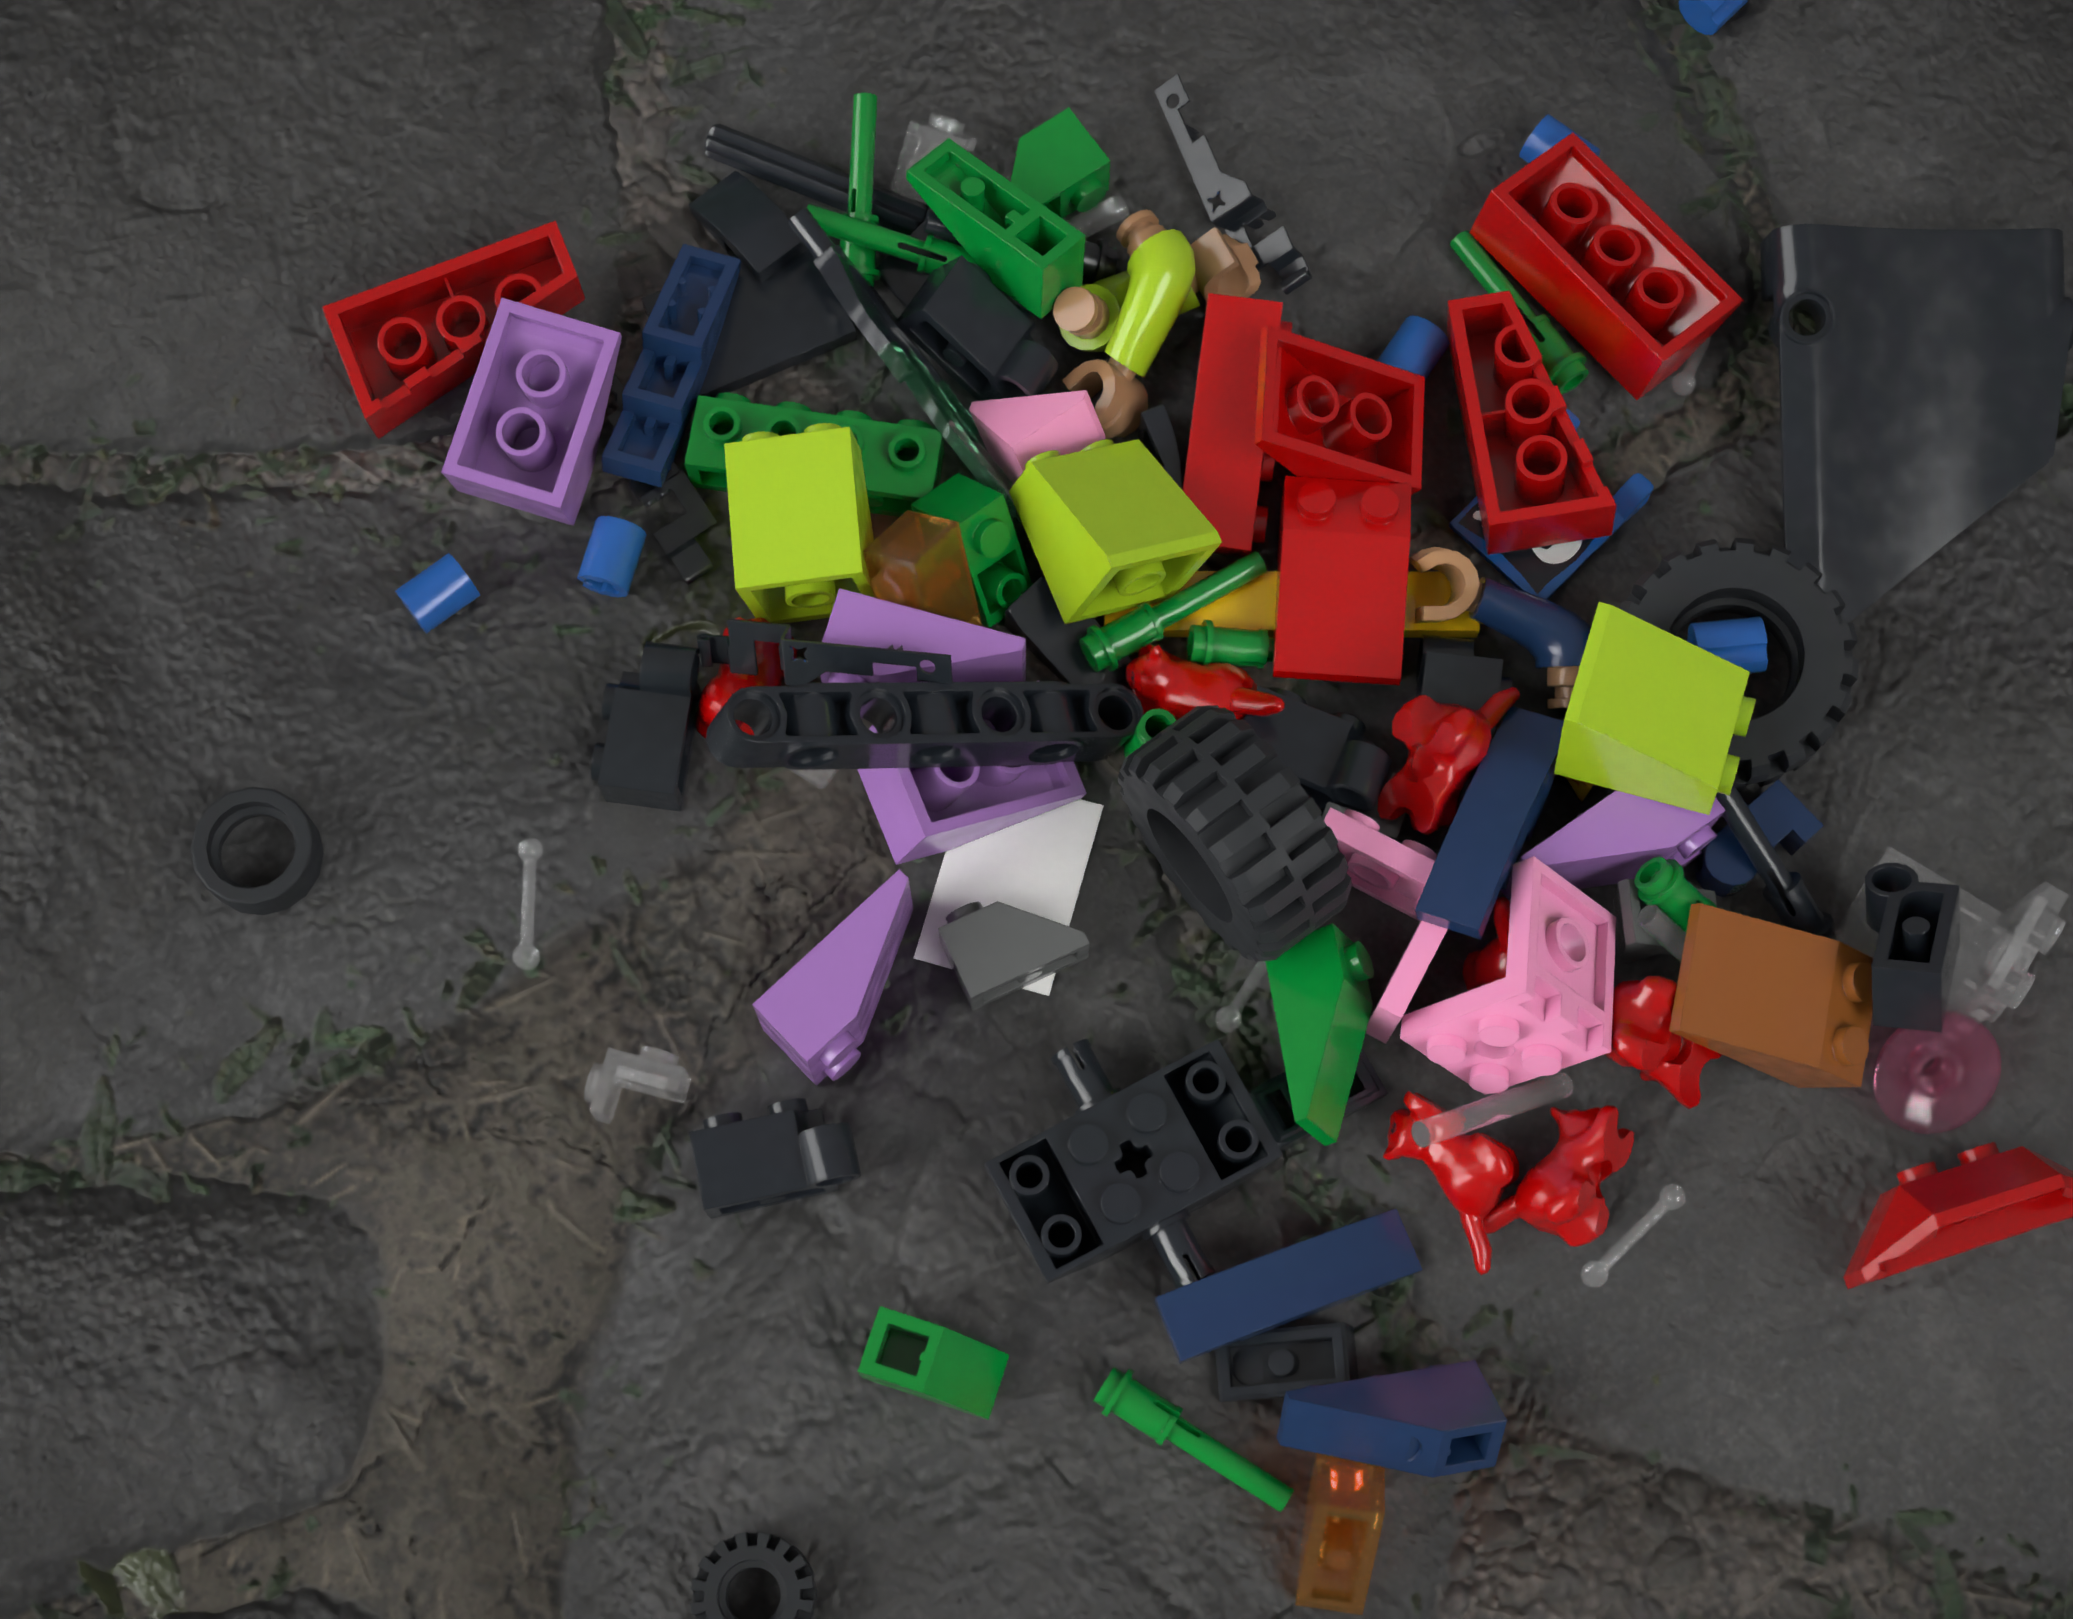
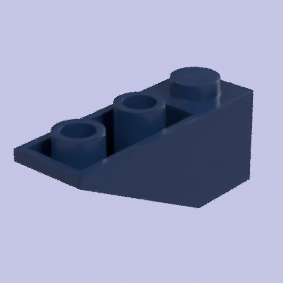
M1472 1360L1448 1365L1437 1364L1428 1368L1387 1375H1371L1362 1379L1326 1385H1309L1301 1389L1286 1391L1277 1440L1281 1446L1433 1478L1495 1467L1507 1419L1476 1361Z

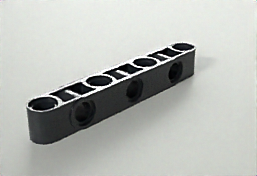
M1057 681L953 682L952 684L939 682L807 683L795 686H751L741 688L731 695L711 721L706 733V742L710 752L719 762L735 768L785 767L793 770L1048 765L1059 762L1100 761L1107 759L1135 733V727L1144 715V710L1140 700L1131 690L1116 684H1068ZM983 718L990 721L991 724L995 727V730L991 729L984 722ZM862 719H865L872 723V725L876 728L877 733H874L871 730H869L863 724ZM1101 719H1103L1109 725V727L1106 726ZM735 720L748 724L753 730L754 735L743 732L737 726Z

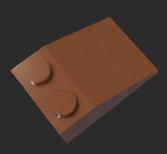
M1702 903L1691 904L1669 1031L1797 1088L1861 1087L1865 1060L1869 1051L1868 1040L1873 1014V957L1834 939Z

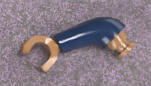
M1431 547L1417 551L1409 557V562L1420 573L1430 569L1443 573L1449 580L1451 587V596L1444 606H1422L1415 609V623L1441 622L1456 618L1464 611H1468L1469 618L1496 630L1525 647L1535 658V668L1547 669V687H1554L1555 699H1547V709L1568 708L1591 630V626L1573 611L1546 599L1485 577L1479 580L1477 570L1470 559L1458 551Z

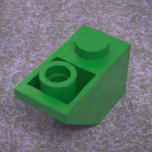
M1069 107L1019 138L1011 182L1062 219L1075 210L1085 212L1093 208L1109 190L1110 160Z
M957 473L912 503L911 508L927 555L980 623L990 628L1005 617V611L1032 586V582L1004 494Z
M879 1306L858 1373L863 1379L989 1420L1010 1354L946 1327Z

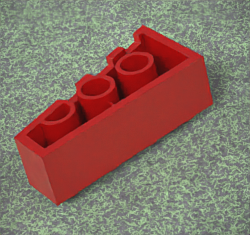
M556 220L322 307L364 418L378 439L476 373L501 298L559 315L565 314L585 300L578 275Z
M1510 291L1448 300L1447 337L1450 342L1449 350L1487 555L1611 536L1617 505L1608 487L1603 486L1593 466L1594 459L1584 439L1579 438L1566 412L1567 405L1558 386L1553 385L1542 363V355Z
M1208 293L1182 490L1213 525L1221 538L1222 543L1213 553L1244 557L1250 554L1252 542L1264 544L1269 506L1257 505L1260 481L1272 482L1275 464L1274 458L1255 445L1261 329L1266 325H1271L1292 332V322L1281 321L1283 302Z

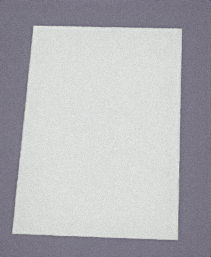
M1078 799L946 851L913 959L952 969L940 943L938 928L948 924L946 921L947 915L972 902L979 901L983 907H986L998 901L1069 926L1104 805ZM1056 973L1022 989L1049 996Z

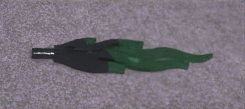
M808 208L797 212L790 218L788 224L814 257V265L821 272L847 314L900 384L905 381L930 420L979 483L1004 494L1011 519L1016 517L1024 528L1009 493L1013 483L976 439L975 436L979 434V431L971 415L916 343L895 324L898 319L847 257L840 245L835 246Z

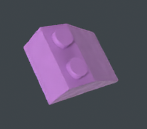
M501 298L441 473L459 492L574 526L595 463L621 344V333Z
M839 588L822 640L824 643L886 649L893 644V648L896 650L902 645L903 650L948 654L951 655L953 682H1022L1026 680V638ZM923 660L920 662V666L924 671L933 672L935 670V665L931 661ZM873 663V676L825 672L820 675L822 683L925 682L917 681L916 667Z
M983 718L984 722L991 729L995 730L991 722ZM872 725L869 730L877 733L876 728ZM1074 762L1026 766L857 769L896 865L952 850L1081 799L1087 794Z
M1614 791L1522 855L1518 862L1535 856L1578 889L1618 884V881L1635 879L1641 866L1648 860L1658 856L1666 860H1676L1684 868L1702 854L1701 849L1716 838L1717 835L1711 827L1726 810L1716 797L1710 815L1628 793ZM1512 875L1506 890L1500 889L1507 899H1511Z
M900 869L752 1004L764 1032L816 1086L827 1075L832 1081L837 1080L861 1056V1053L856 1048L864 1042L913 912L909 878Z

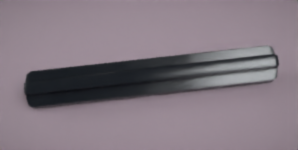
M714 124L710 129L704 144L705 154L708 158L848 213L849 174L722 124ZM873 184L872 214L879 217L878 225L911 235L925 221L928 207L925 204Z

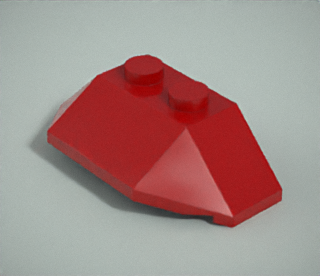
M1991 1142L1957 1154L1961 1166L1938 1172L1935 1162L1932 1161L1897 1173L1896 1176L1900 1185L1880 1194L1843 1276L1847 1288L1852 1289L2073 1218V1171L2024 1146L2000 1153L1996 1142Z

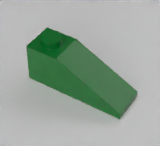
M950 138L946 139L906 170V180L977 265L986 271L992 283L1038 318L1042 319L1053 310L1056 298L1063 290L1082 286L1086 235Z
M1332 923L1313 931L1277 959L1266 961L1295 1123L1324 1146L1337 1142L1373 1007L1368 979L1374 976L1371 958L1361 942H1353Z

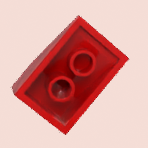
M1266 325L1261 329L1255 445L1297 477L1411 484V495L1421 490L1425 377L1271 325Z
M1285 476L1279 516L1273 677L1400 685L1411 537V484Z

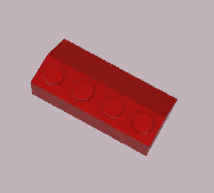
M1574 132L1492 189L1469 232L1636 400H1639L1674 373L1743 302V299Z

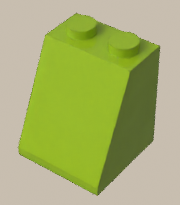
M819 423L807 427L804 433L779 436L773 432H754L745 435L742 441L724 444L735 589L755 618L762 617L768 622L778 624L830 618L839 588L883 600L861 449L850 427H841L833 423Z
M1104 439L1088 445L1079 452L1060 455V452L1057 450L1040 453L1027 461L1025 470L1009 490L1064 624L1136 608L1144 602L1153 604L1164 601L1178 593L1222 543L1217 530L1139 439L1114 444L1110 439Z
M1599 602L1564 718L1554 774L1710 815L1717 793L1730 796L1740 757L1728 754L1733 734L1746 737L1756 699L1743 696L1750 672L1613 605Z

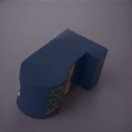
M1779 779L1748 806L1773 848L1780 843L1791 856L1824 826ZM1727 824L1716 834V838L1704 847L1702 854L1696 858L1694 866L1695 876L1700 886L1704 890L1715 891V895L1720 897L1733 896L1740 892L1758 872Z

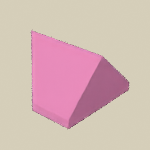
M1087 390L974 401L969 409L990 457L1012 486L1025 470L1027 461L1034 456L1051 450L1059 451L1060 455L1079 452L1088 445L1104 440L1106 437Z

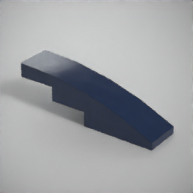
M687 244L682 245L642 331L643 349L622 393L623 411L602 454L603 472L662 488L710 366L740 273L741 259Z
M1514 706L1507 712L1489 745L1487 755L1481 761L1462 799L1415 909L1418 920L1474 938H1482L1500 889L1506 890L1512 875L1513 864L1517 862L1524 841L1530 842L1555 778L1554 770L1564 721Z
M1393 1209L1208 1276L1157 1296L1154 1301L1178 1361L1181 1364L1238 1340L1240 1342L1298 1318L1299 1320L1419 1273L1423 1269L1397 1209Z

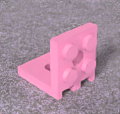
M1330 807L1324 822L1332 829L1338 840L1337 847L1346 858L1349 867L1347 874L1351 877L1352 887L1418 920L1415 909L1437 854L1416 841L1404 840L1401 844L1380 833V826L1373 819L1360 812L1347 809L1344 813H1341ZM1418 920L1420 923L1369 1019L1366 1034L1385 1044L1387 1043L1403 1017L1447 931L1446 928Z
M1535 856L1513 864L1506 977L1403 1015L1400 1039L1484 1095L1501 1093L1510 1086L1540 1076L1554 1075L1563 1068L1610 1053L1612 1044L1616 916Z

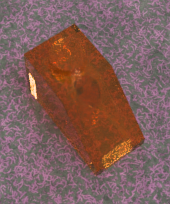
M907 510L863 550L874 598L982 626L959 522Z
M1316 1453L1306 1502L1295 1605L1363 1615L1385 1516V1467Z

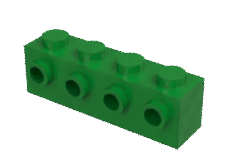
M719 393L716 397L698 395L684 464L688 478L695 488L728 492L725 443L742 441L745 435L754 432H773L779 436L804 433L807 427L819 423H833L841 427H850L861 449L870 513L915 519L911 504L940 484L945 456L943 430L934 429L930 424L915 419H903L898 421L897 424L875 421L867 414L853 410H843L838 412L837 415L812 412L809 407L796 402L785 401L779 402L776 406L752 403L748 398L734 393Z

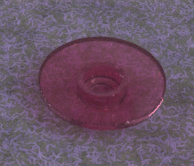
M1946 1011L1942 1033L1898 1028L1885 1042L1875 1062L1873 1090L1876 1101L1891 1121L1911 1132L1936 1134L1960 1127L1982 1111L1997 1088L2001 1075V1054L1998 1044L1991 1032L1978 1020L1955 1011ZM1935 1058L1929 1068L1921 1070L1929 1060Z

